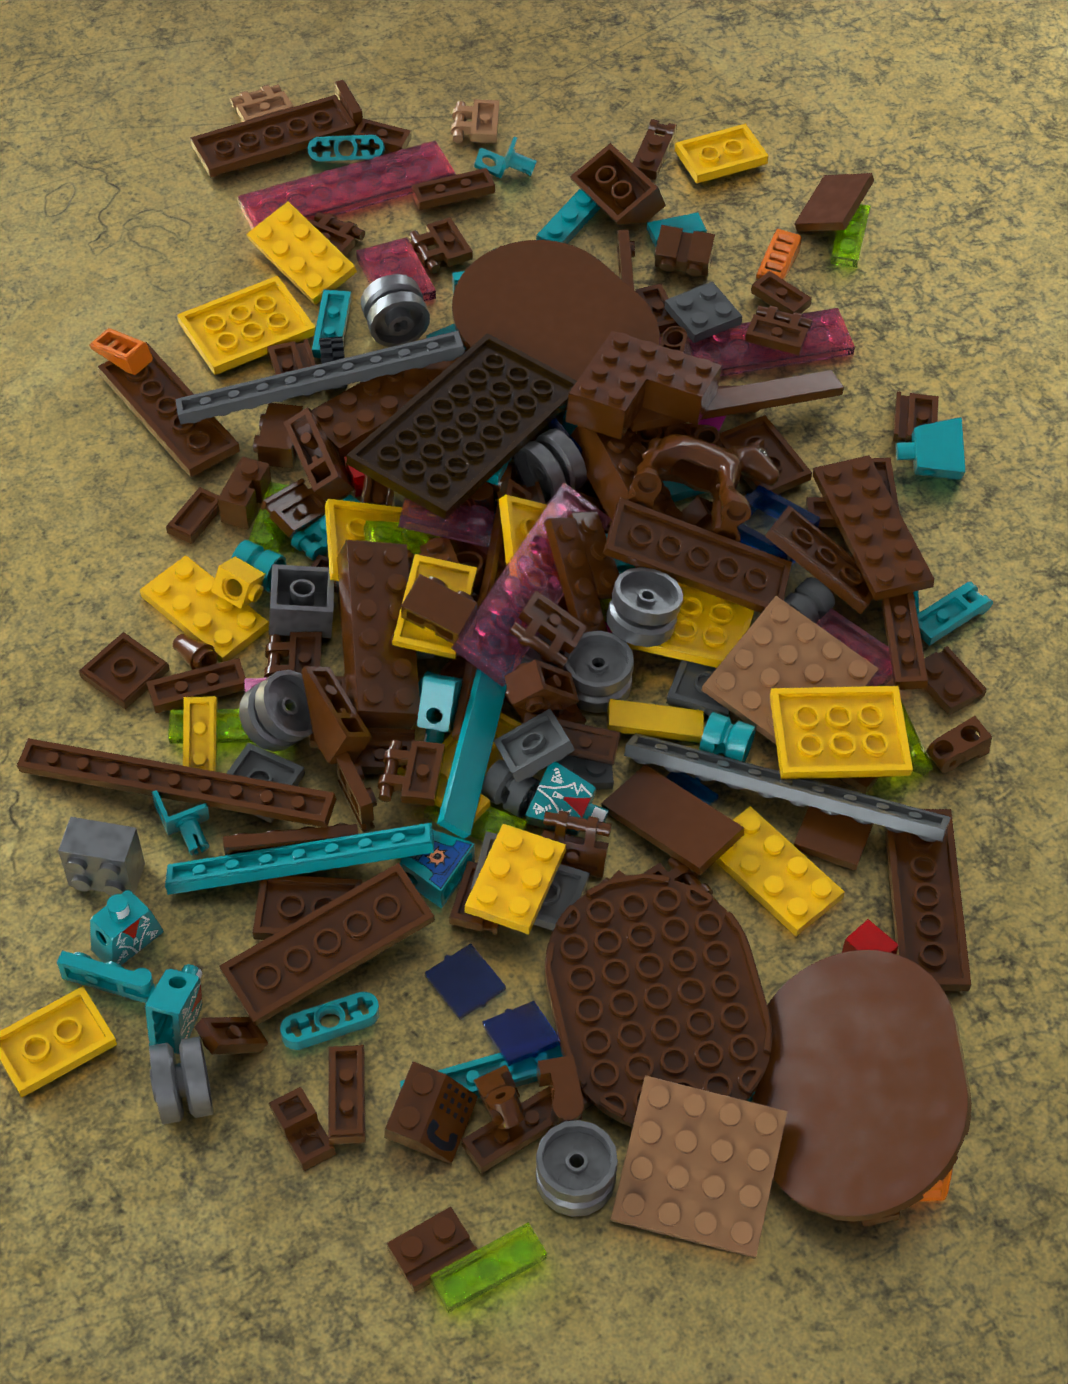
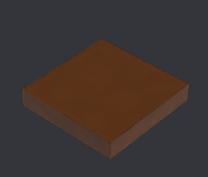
M123 632L79 670V674L83 680L126 710L148 690V681L161 678L170 669L166 661Z
M809 806L795 839L794 846L802 853L856 871L874 823L862 824L855 821L852 817L841 814L829 815L822 812L819 808Z

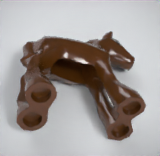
M672 434L665 438L655 437L648 443L647 451L641 454L643 462L637 466V472L633 478V486L628 491L626 500L653 510L655 498L662 489L661 481L681 483L695 491L708 492L713 498L712 532L740 542L741 535L737 527L750 519L751 504L736 490L741 474L772 487L778 482L780 473L767 451L763 448L764 439L756 440L749 446H733L724 449L694 437Z

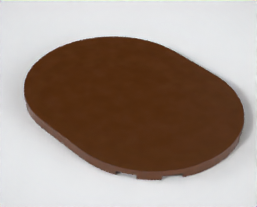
M526 240L503 245L489 251L475 260L465 270L457 282L452 298L455 330L459 331L462 343L467 349H470L488 333L578 381L612 331L625 333L631 337L660 345L658 323L647 302L595 256L576 246L562 242Z
M655 874L622 876L605 881L587 890L585 895L566 908L556 922L547 945L545 958L546 986L563 1057L574 1055L580 1088L584 1096L603 1113L630 1127H633L645 1075L748 1101L758 1088L765 1074L772 1048V1022L751 947L737 919L731 912H727L723 906L714 900L713 895L693 884L687 885L671 880L669 876Z
M857 950L821 959L789 979L768 1003L772 1022V1048L765 1074L753 1095V1103L788 1111L773 1179L792 1200L811 1212L814 1211L821 1215L832 1217L835 1220L867 1221L879 1219L907 1209L923 1199V1194L930 1190L939 1180L942 1181L951 1171L958 1159L957 1154L962 1146L965 1135H968L972 1102L958 1022L952 1004L939 983L924 968L905 957L878 950Z

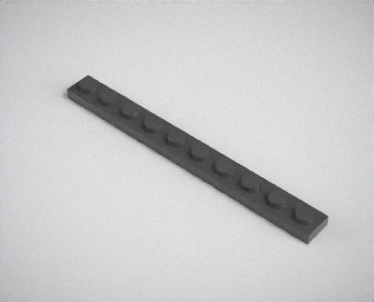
M459 331L178 398L176 399L177 413L181 425L197 423L206 418L226 416L231 412L254 409L260 405L272 402H283L289 398L312 395L315 392L330 388L337 389L359 381L366 382L372 378L384 375H395L404 370L424 368L429 364L442 361H452L465 353Z
M638 733L631 737L625 747L624 756L633 758L634 761L640 764L653 763L664 766L670 772L693 774L696 778L703 781L715 780L726 783L728 787L733 789L745 788L756 791L759 795L766 798L778 797L789 800L791 804L804 807L808 805L819 808L822 812L829 815L841 814L849 816L862 824L875 823L885 826L886 829L892 832L912 833L925 841L933 842L938 840L943 842L951 819L949 816L810 779H781L780 771Z

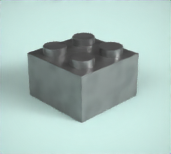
M272 564L269 635L290 636V632H322V638H331L334 580H330L329 568Z
M70 817L58 850L68 885L79 891L94 890L105 892L110 896L122 894L126 890H130L135 895L145 865L137 828Z

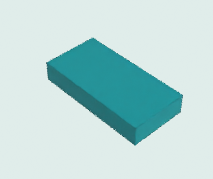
M698 212L647 222V231L655 247L661 225L683 228V232L693 233V231L707 233V229Z

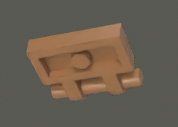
M279 84L271 87L264 85L260 87V90L250 93L248 91L240 92L239 96L230 98L233 108H236L242 122L294 107L285 91H281Z
M474 99L473 106H466L465 102L458 101L452 113L454 122L451 125V135L453 136V141L461 143L465 135H471V142L497 143L499 100Z

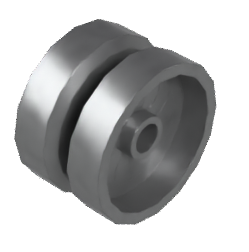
M401 274L383 276L373 281L362 294L361 308L367 320L369 331L377 343L393 347L413 342L426 332L430 324V313L423 300L420 287L409 276Z
M556 428L542 433L535 441H529L514 455L516 471L522 484L530 487L535 485L534 482L539 481L545 503L548 501L551 504L563 498L565 493H568L570 490L575 491L583 486L587 480V470L578 448L564 432Z
M642 567L628 569L621 573L615 581L612 600L607 611V625L613 634L622 641L632 645L643 647L661 645L668 641L674 632L677 615L683 601L682 589L677 581L661 571Z
M604 631L584 633L576 648L570 654L565 651L564 656L568 660L563 666L564 671L572 674L579 702L576 703L578 708L593 713L607 712L609 699L626 701L632 688L633 653L629 645L613 633Z
M292 670L277 671L245 692L242 697L239 717L243 730L250 740L262 749L273 752L286 750L313 733L301 673Z
M200 1036L181 1040L179 1045L181 1063L176 1064L173 1048L168 1043L149 1046L151 1086L154 1101L157 1102L163 1125L182 1120L184 1115L183 1097H187L190 1113L195 1118L213 1115L210 1084Z
M581 1120L563 1122L546 1133L540 1141L536 1154L537 1190L545 1204L557 1213L576 1217L590 1215L607 1203L612 1197L616 1183L618 1164L616 1146L608 1133L596 1124Z

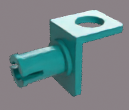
M513 137L505 157L480 148L474 167L477 169L487 168L491 175L502 178L505 169L509 167L531 177L537 160L515 152L516 149L514 147L517 137ZM490 158L495 162L496 166H487L483 163L482 159Z
M152 791L154 806L167 835L169 836L181 831L190 855H198V846L201 853L205 852L210 845L199 823L209 819L207 804L203 803L169 817L158 791Z

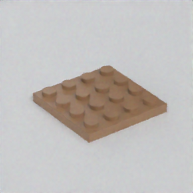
M775 596L704 683L701 690L744 722L756 726V730L776 744L770 703L771 688L863 687L869 684L879 668L778 596Z
M645 1075L610 1221L756 1258L788 1111Z

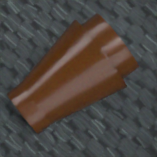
M180 634L174 639L173 649L181 655L192 670L217 663L218 656L212 645L190 638L185 634Z

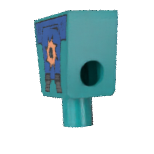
M433 830L434 853L401 858L400 865L417 891L438 907L443 908L461 882L467 862H475V844Z

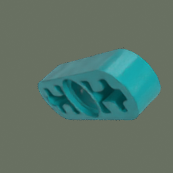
M376 135L315 137L308 144L309 156L318 162L376 160L385 151L384 142ZM357 140H361L360 145H370V140H374L375 144L380 146L379 149L375 150L374 155H371L369 150H361L362 156H357L359 151ZM330 141H335L334 152L336 157H331V151L323 152L322 157H319L318 153L313 152V147H317L318 142H322L324 147H332ZM343 141H350L354 146V150L349 156H343L339 152V145Z
M358 992L291 1014L284 1018L280 1025L282 1042L289 1049L301 1050L370 1027L379 1018V1003L373 994ZM364 1005L369 1013L363 1015L361 1011H358V1006ZM345 1009H348V1016L350 1015V1021H346L344 1011ZM327 1014H335L340 1018L339 1023L331 1028L324 1027L320 1020ZM314 1020L316 1032L313 1033L312 1026H310V1021ZM298 1026L302 1035L295 1037L291 1028Z

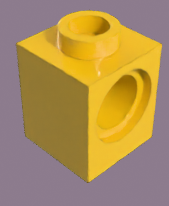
M235 556L219 565L211 592L242 609L252 602H257L264 590L262 583L265 573Z

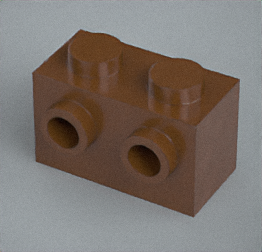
M536 659L519 664L514 671L504 676L507 684L506 694L512 705L529 712L541 714L551 709L555 717L563 713L564 709L579 702L572 674Z

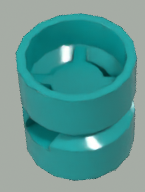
M249 540L242 541L231 557L236 556L265 573L262 586L264 587L263 591L268 593L271 592L272 564L287 565L286 558L283 555L271 550L264 551L262 546Z
M712 712L704 728L699 750L716 755L724 754V757L745 762L752 747L756 726L742 721L733 724L730 717Z

